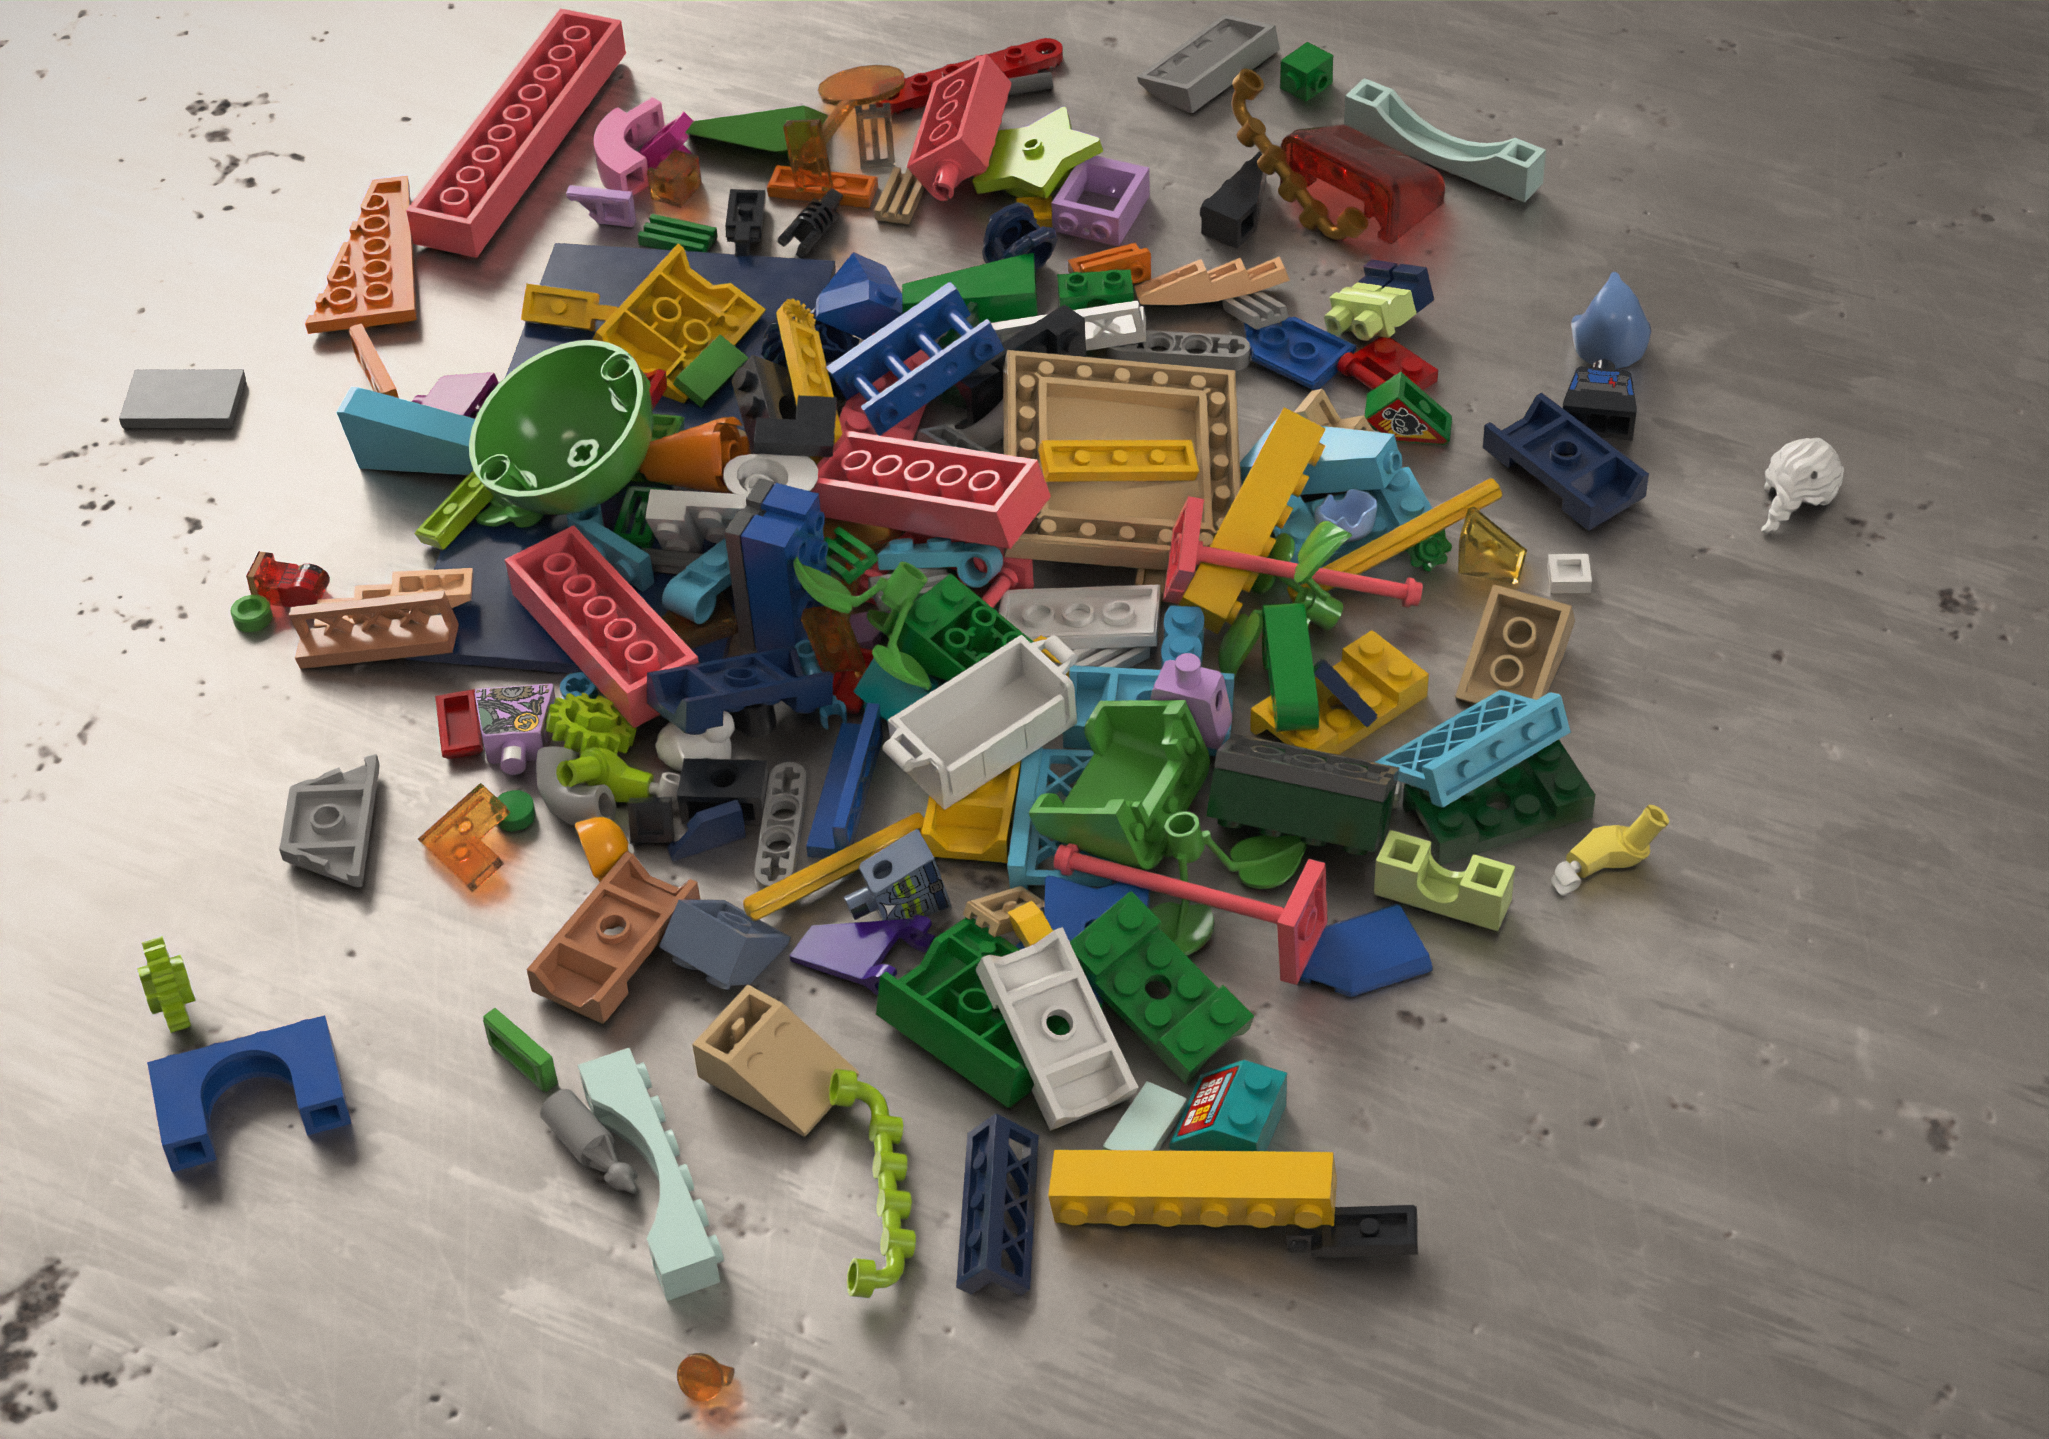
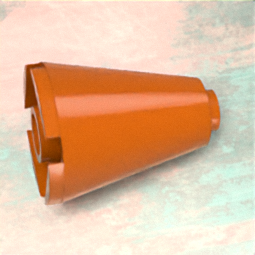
M733 416L722 417L651 441L645 460L639 470L651 482L712 493L733 494L723 480V471L730 460L737 456L751 454L748 436H740L736 427L743 426L740 420Z

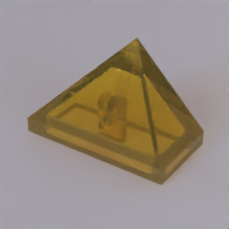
M1474 506L1468 508L1459 538L1458 573L1511 584L1519 582L1528 550Z

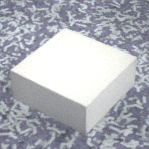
M1548 554L1547 569L1551 594L1591 593L1592 578L1588 554Z

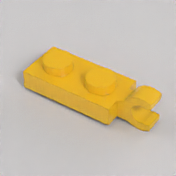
M526 283L521 320L595 331L596 320L606 322L619 307L599 305L600 295L597 293Z

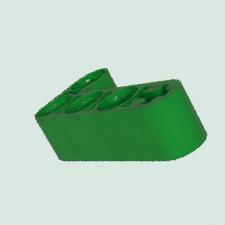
M1305 604L1263 605L1262 659L1263 668L1268 670L1276 732L1318 730L1319 705Z

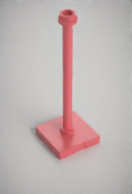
M1188 496L1172 530L1163 601L1180 603L1195 573V567L1200 562L1294 579L1297 563L1203 546V541H1199L1204 499ZM1319 568L1312 576V579L1317 584L1401 599L1402 607L1406 608L1418 606L1422 596V583L1415 582V578L1410 577L1403 584Z
M1072 843L1068 845L1061 844L1054 857V868L1060 870L1062 875L1071 876L1074 870L1277 924L1280 981L1295 985L1298 984L1328 922L1326 865L1323 862L1308 859L1285 908L1080 854L1078 845Z

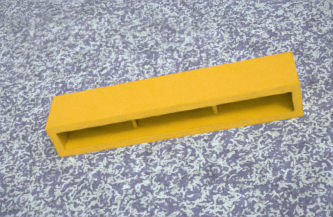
M1285 407L1282 409L1209 547L1268 557L1276 542V539L1270 537L1274 527L1277 526L1283 529L1293 510L1292 507L1286 505L1290 496L1294 495L1299 498L1309 479V476L1303 474L1307 464L1315 467L1326 447L1319 442L1326 430L1325 428ZM1201 562L1178 606L1200 607L1204 615V628L1218 634L1224 622L1230 625L1233 624L1243 605L1236 600L1241 590L1250 592L1259 573Z
M1054 1150L1048 1197L1054 1222L1074 1226L1084 1223H1102L1116 1226L1158 1224L1171 1227L1177 1224L1206 1225L1209 1227L1252 1225L1258 1228L1291 1224L1303 1228H1316L1320 1225L1334 1226L1337 1175L1333 1152Z

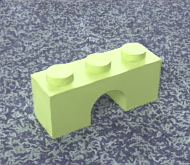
M1393 830L1389 831L1376 859L1374 895L1499 931L1512 901L1515 866L1473 854L1466 871H1450L1440 866L1431 855L1432 842Z

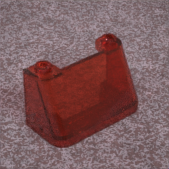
M1340 124L1294 130L1281 142V148L1287 156L1285 161L1293 172L1301 174L1306 179L1307 187L1316 182L1318 178L1363 201L1365 216L1368 219L1374 217L1381 227V230L1377 232V238L1391 245L1444 203L1445 184L1442 175L1437 170L1347 125Z

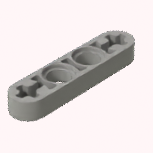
M1146 330V342L1107 347L1106 356L1108 359L1240 371L1245 369L1250 363V343L1247 339L1235 335ZM1154 347L1168 348V350L1162 352L1152 351L1151 349ZM1191 349H1202L1205 352L1201 354H1192L1188 351Z
M784 762L778 764L769 774L754 869L757 891L797 871L808 794L806 770L798 763ZM792 780L790 794L784 793L783 786L786 785L787 781ZM781 809H790L795 812L793 816L787 819H777L773 816L776 811ZM782 840L790 843V846L783 851H773L768 848L775 841ZM773 866L779 867L780 875L777 876L776 881H771Z

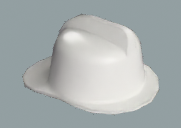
M748 454L737 456L727 463L723 471V480L733 494H750L759 478L772 481L774 484L780 483L811 491L818 481V468L808 456Z

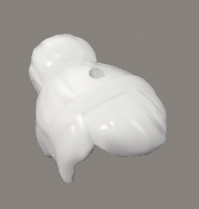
M723 711V726L707 729L705 733L699 735L686 734L672 722H669L658 734V741L655 745L658 758L672 769L680 772L682 771L684 758L730 760L731 742L729 737L735 729L732 716L728 712Z

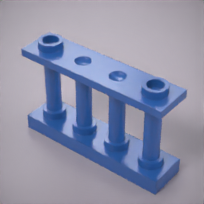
M948 282L829 364L826 369L846 400H849L857 393H860L867 402L861 408L876 434L880 436L1005 349L988 319L975 328L966 320L971 314L957 288L951 282ZM951 328H954L961 337L942 349L934 340ZM922 349L930 359L911 371L904 364V361ZM891 371L898 381L880 393L872 383Z

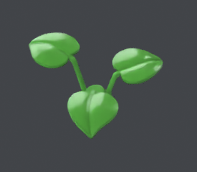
M1330 521L1321 522L1309 534L1298 553L1299 564L1295 568L1294 580L1259 573L1252 586V590L1257 594H1263L1271 588L1276 578H1278L1298 593L1294 603L1305 604L1307 624L1309 625L1312 622L1324 630H1330L1338 622L1342 614L1343 603L1330 596V593L1324 591L1312 579V576L1345 541L1352 537V534ZM1280 533L1276 536V542L1267 558L1290 562L1295 551L1294 540L1290 535ZM1307 583L1310 588L1302 587L1301 585ZM1255 609L1251 612L1250 616L1241 614L1227 630L1218 653V662L1222 673H1231L1236 676L1237 670L1261 634L1263 628L1262 610Z
M796 556L793 565L798 580L804 589L818 602L833 610L850 613L852 606L858 607L879 591H883L881 600L892 611L887 613L869 610L866 616L875 628L887 634L889 642L887 647L876 645L872 650L873 657L882 669L898 680L930 691L932 688L931 682L923 667L912 656L899 652L897 647V640L907 614L914 604L913 601L927 583V577L915 566L902 561L888 580L881 577L876 585L862 595L852 596L849 590L837 579L802 564ZM899 614L896 624L894 626L896 616Z
M1182 811L1171 815L1166 820L1167 845L1153 867L1159 864L1163 856L1171 857L1173 855L1178 859L1180 880L1188 882L1187 863L1198 860L1204 851L1205 845H1207L1229 871H1239L1240 880L1243 884L1252 888L1267 889L1283 884L1295 873L1307 844L1300 840V836H1254L1244 839L1232 847L1231 861L1212 840L1210 831H1201L1198 817L1194 813ZM1182 899L1181 905L1174 902H1166L1155 906L1151 911L1162 921L1160 929L1185 955L1197 951L1210 939L1214 931L1215 922L1212 910L1208 906L1202 904L1189 905L1190 901Z

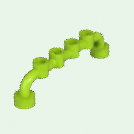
M835 1069L829 1087L831 1105L851 1107L855 1099L866 1103L871 1111L869 1139L874 1142L875 1149L872 1172L874 1179H878L879 1194L876 1212L878 1217L882 1218L883 1232L880 1240V1251L886 1257V1266L881 1270H876L874 1260L853 1258L847 1272L848 1295L870 1298L874 1289L887 1288L899 1280L904 1272L905 1258H912L915 1251L916 1235L914 1230L901 1229V1219L907 1220L910 1215L911 1194L907 1191H898L896 1182H902L905 1179L907 1156L906 1154L893 1153V1144H899L902 1139L903 1119L902 1117L889 1116V1108L883 1095L870 1084L857 1081L855 1071Z

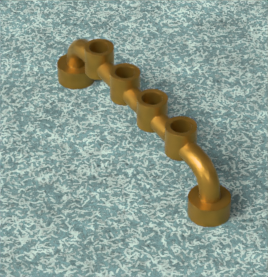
M1242 69L1232 82L1235 91L1231 103L1233 114L1242 126L1236 134L1239 142L1249 148L1254 145L1257 146L1262 153L1257 160L1258 167L1268 175H1273L1275 172L1283 181L1278 187V193L1287 202H1294L1295 200L1299 202L1304 210L1299 214L1298 218L1305 228L1314 230L1318 227L1326 237L1333 240H1341L1346 237L1358 238L1369 225L1365 214L1355 207H1347L1338 216L1337 225H1334L1327 217V207L1321 201L1315 200L1306 189V179L1301 174L1293 172L1285 161L1287 159L1285 151L1281 147L1272 144L1266 136V127L1263 122L1250 115L1246 108V99L1254 100L1263 90L1264 82L1253 70Z

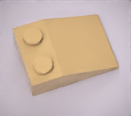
M1493 584L1455 699L1475 705L1499 690L1535 700L1546 695L1563 659L1575 623L1572 606Z

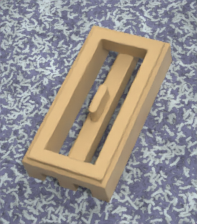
M893 168L875 207V220L910 224L925 187L909 169L903 174L901 173V168ZM910 185H914L902 215L897 214L904 203Z
M1018 886L968 901L963 916L968 919L977 917L975 924L981 928L990 926L988 933L996 937L1014 931L1008 915L1009 911L1033 901L1044 914L1045 901L1024 887Z

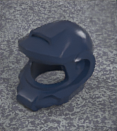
M1016 202L989 216V224L983 239L982 256L985 263L1034 253L1036 273L1051 257L1058 241L1057 234L1054 228L1040 227L1037 224V219L1034 218L1033 210L1027 204Z

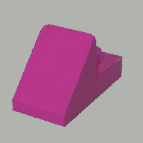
M684 111L648 139L638 151L646 157L649 170L679 176L693 159L694 155L683 144L689 138L685 132L694 121Z

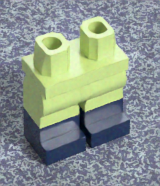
M1371 259L1363 266L1365 276L1352 287H1345L1340 293L1335 292L1329 297L1332 310L1325 314L1324 320L1327 331L1336 336H1340L1345 331L1353 332L1360 340L1369 341L1373 336L1390 338L1396 333L1394 327L1403 325L1435 300L1427 267L1407 264L1398 265L1393 262Z

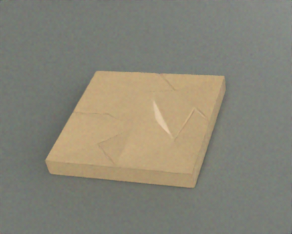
M1007 350L1003 366L1004 455L1036 459L1043 474L1038 452L1042 440H1192L1199 473L1195 481L1046 482L1051 495L1050 499L1012 548H1004V557L1167 570L1172 530L1188 496L1204 499L1199 541H1203V546L1209 547L1241 488L1235 370ZM1196 565V567H1195V573H1196V571H1197L1199 565H1198V566Z

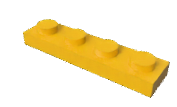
M1042 440L1038 448L1045 482L1195 481L1199 473L1192 440Z

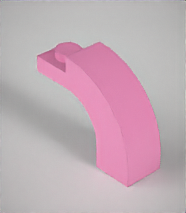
M652 97L627 113L617 107L607 114L597 126L594 134V149L599 178L606 189L630 191L634 196L650 186L646 157L635 151V149L665 127L662 102Z

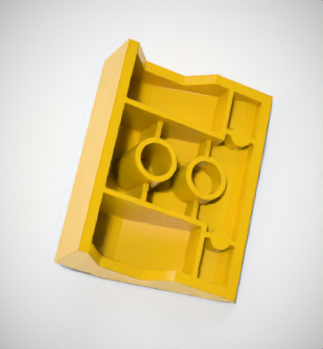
M677 244L596 331L592 340L609 342L621 347L634 358L640 369L645 373L657 369L666 371L667 389L662 396L685 403L689 397L673 385L675 378L719 335H722L731 344L736 346L761 318L766 309L732 283L711 284L690 268L684 247Z

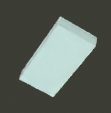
M1146 1081L1104 1143L1103 1150L1159 1151L1181 1118L1187 1106V1098Z

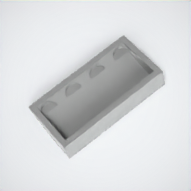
M1224 14L1137 76L1138 83L1163 102L1180 110L1194 113L1231 86L1234 78L1242 69L1253 70L1280 50L1276 26Z

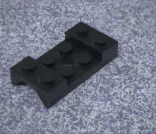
M1064 304L1002 342L1005 350L955 384L965 399L967 418L956 424L955 429H965L974 425L990 413L1003 399V366L1007 350L1086 357L1085 318Z

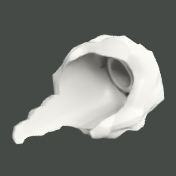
M1805 438L1792 441L1774 453L1769 467L1765 470L1766 482L1764 488L1769 494L1776 489L1777 495L1774 497L1772 507L1768 511V521L1762 526L1761 531L1767 534L1776 532L1781 522L1789 520L1791 513L1796 511L1802 502L1815 506L1818 504L1824 506L1835 498L1843 482L1844 467L1838 454L1830 444L1821 438Z

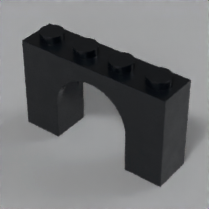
M752 354L743 367L737 369L731 381L745 433L749 439L751 454H756L754 453L756 418L796 420L797 405L789 369Z

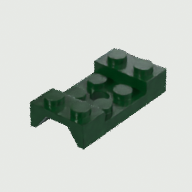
M1557 740L1443 808L1432 804L1429 791L1404 784L1402 807L1405 812L1416 811L1429 833L1434 860L1441 866L1472 856L1473 854H1479L1592 818L1596 794L1561 741ZM1491 803H1502L1508 808L1498 810L1488 805Z

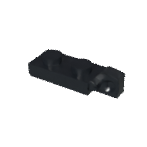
M730 189L725 231L727 242L735 243V257L749 256L751 242L759 243L760 238H762L766 203L765 190Z
M1417 1206L1335 1207L1334 1226L1320 1225L1316 1228H1303L1298 1225L1286 1224L1288 1251L1311 1253V1256H1323V1258L1418 1255Z

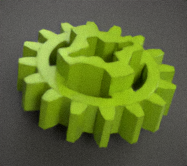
M568 693L565 699L555 698L554 704L549 706L546 718V732L553 733L552 740L564 741V748L572 749L580 755L587 748L596 747L608 749L616 755L618 751L626 753L629 746L633 745L637 728H633L613 706L614 703L600 695L596 699H591L586 693H582L581 696L577 697Z
M163 936L142 942L147 965L139 967L137 970L152 1015L163 1012L170 1033L191 1027L185 1004L196 1000L181 954L170 958Z

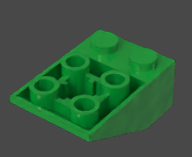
M950 573L913 602L914 604L907 614L897 640V647L899 652L912 656L926 673L949 681L1020 635H1023L1030 643H1033V641ZM899 614L896 616L894 626L896 624Z

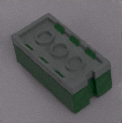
M1239 734L1232 735L1217 750L1206 817L1218 819L1217 823L1221 826L1241 828L1244 824L1258 827L1259 832L1267 836L1283 837L1284 833L1301 836L1300 840L1303 843L1314 846H1324L1326 842L1343 845L1342 849L1345 852L1357 855H1366L1368 851L1375 852L1380 845V840H1383L1388 834L1399 767Z

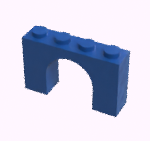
M325 1015L147 1062L161 1143L172 1172L217 1160L210 1125L212 1108L227 1089L247 1079L268 1077L281 1080L290 1085L295 1090L298 1109L307 1136L352 1124L334 1043Z

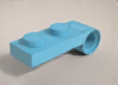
M600 504L583 512L566 515L568 528L574 525L628 583L643 592L654 584L650 555L604 527Z
M943 537L931 538L927 540V543L913 544V539L911 538L892 540L889 542V546L877 554L879 570H895L902 561L916 568L957 567L960 579L970 587L984 586L1000 572L1003 566V556L995 546L965 543V541L951 542V539ZM974 557L980 558L986 563L987 573L981 572L975 567Z
M725 538L686 566L685 570L669 581L662 596V605L665 609L697 624H702L708 620L715 608L716 596L732 584Z

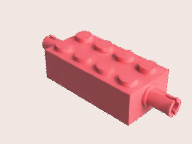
M987 53L983 56H976L975 59L972 58L970 63L933 83L907 168L927 191L940 201H948V197L951 199L954 195V188L961 181L971 176L977 177L981 175L989 166L990 156L996 143L995 139L1002 122V115L1008 102L1007 98L1012 83Z

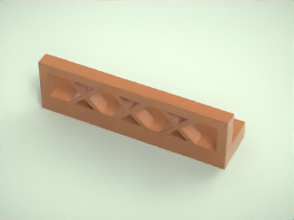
M444 590L291 607L289 614L300 637L295 654V660L300 669L453 653L459 626ZM437 605L441 615L430 616L419 611L420 607ZM393 610L403 615L402 619L391 620L381 615V612ZM354 614L364 619L365 622L353 624L342 617ZM306 619H318L326 623L327 626L309 629Z

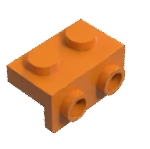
M1136 242L1068 260L1069 274L1073 272L1085 273L1131 269L1132 284L1151 280V253L1148 248L1139 249Z

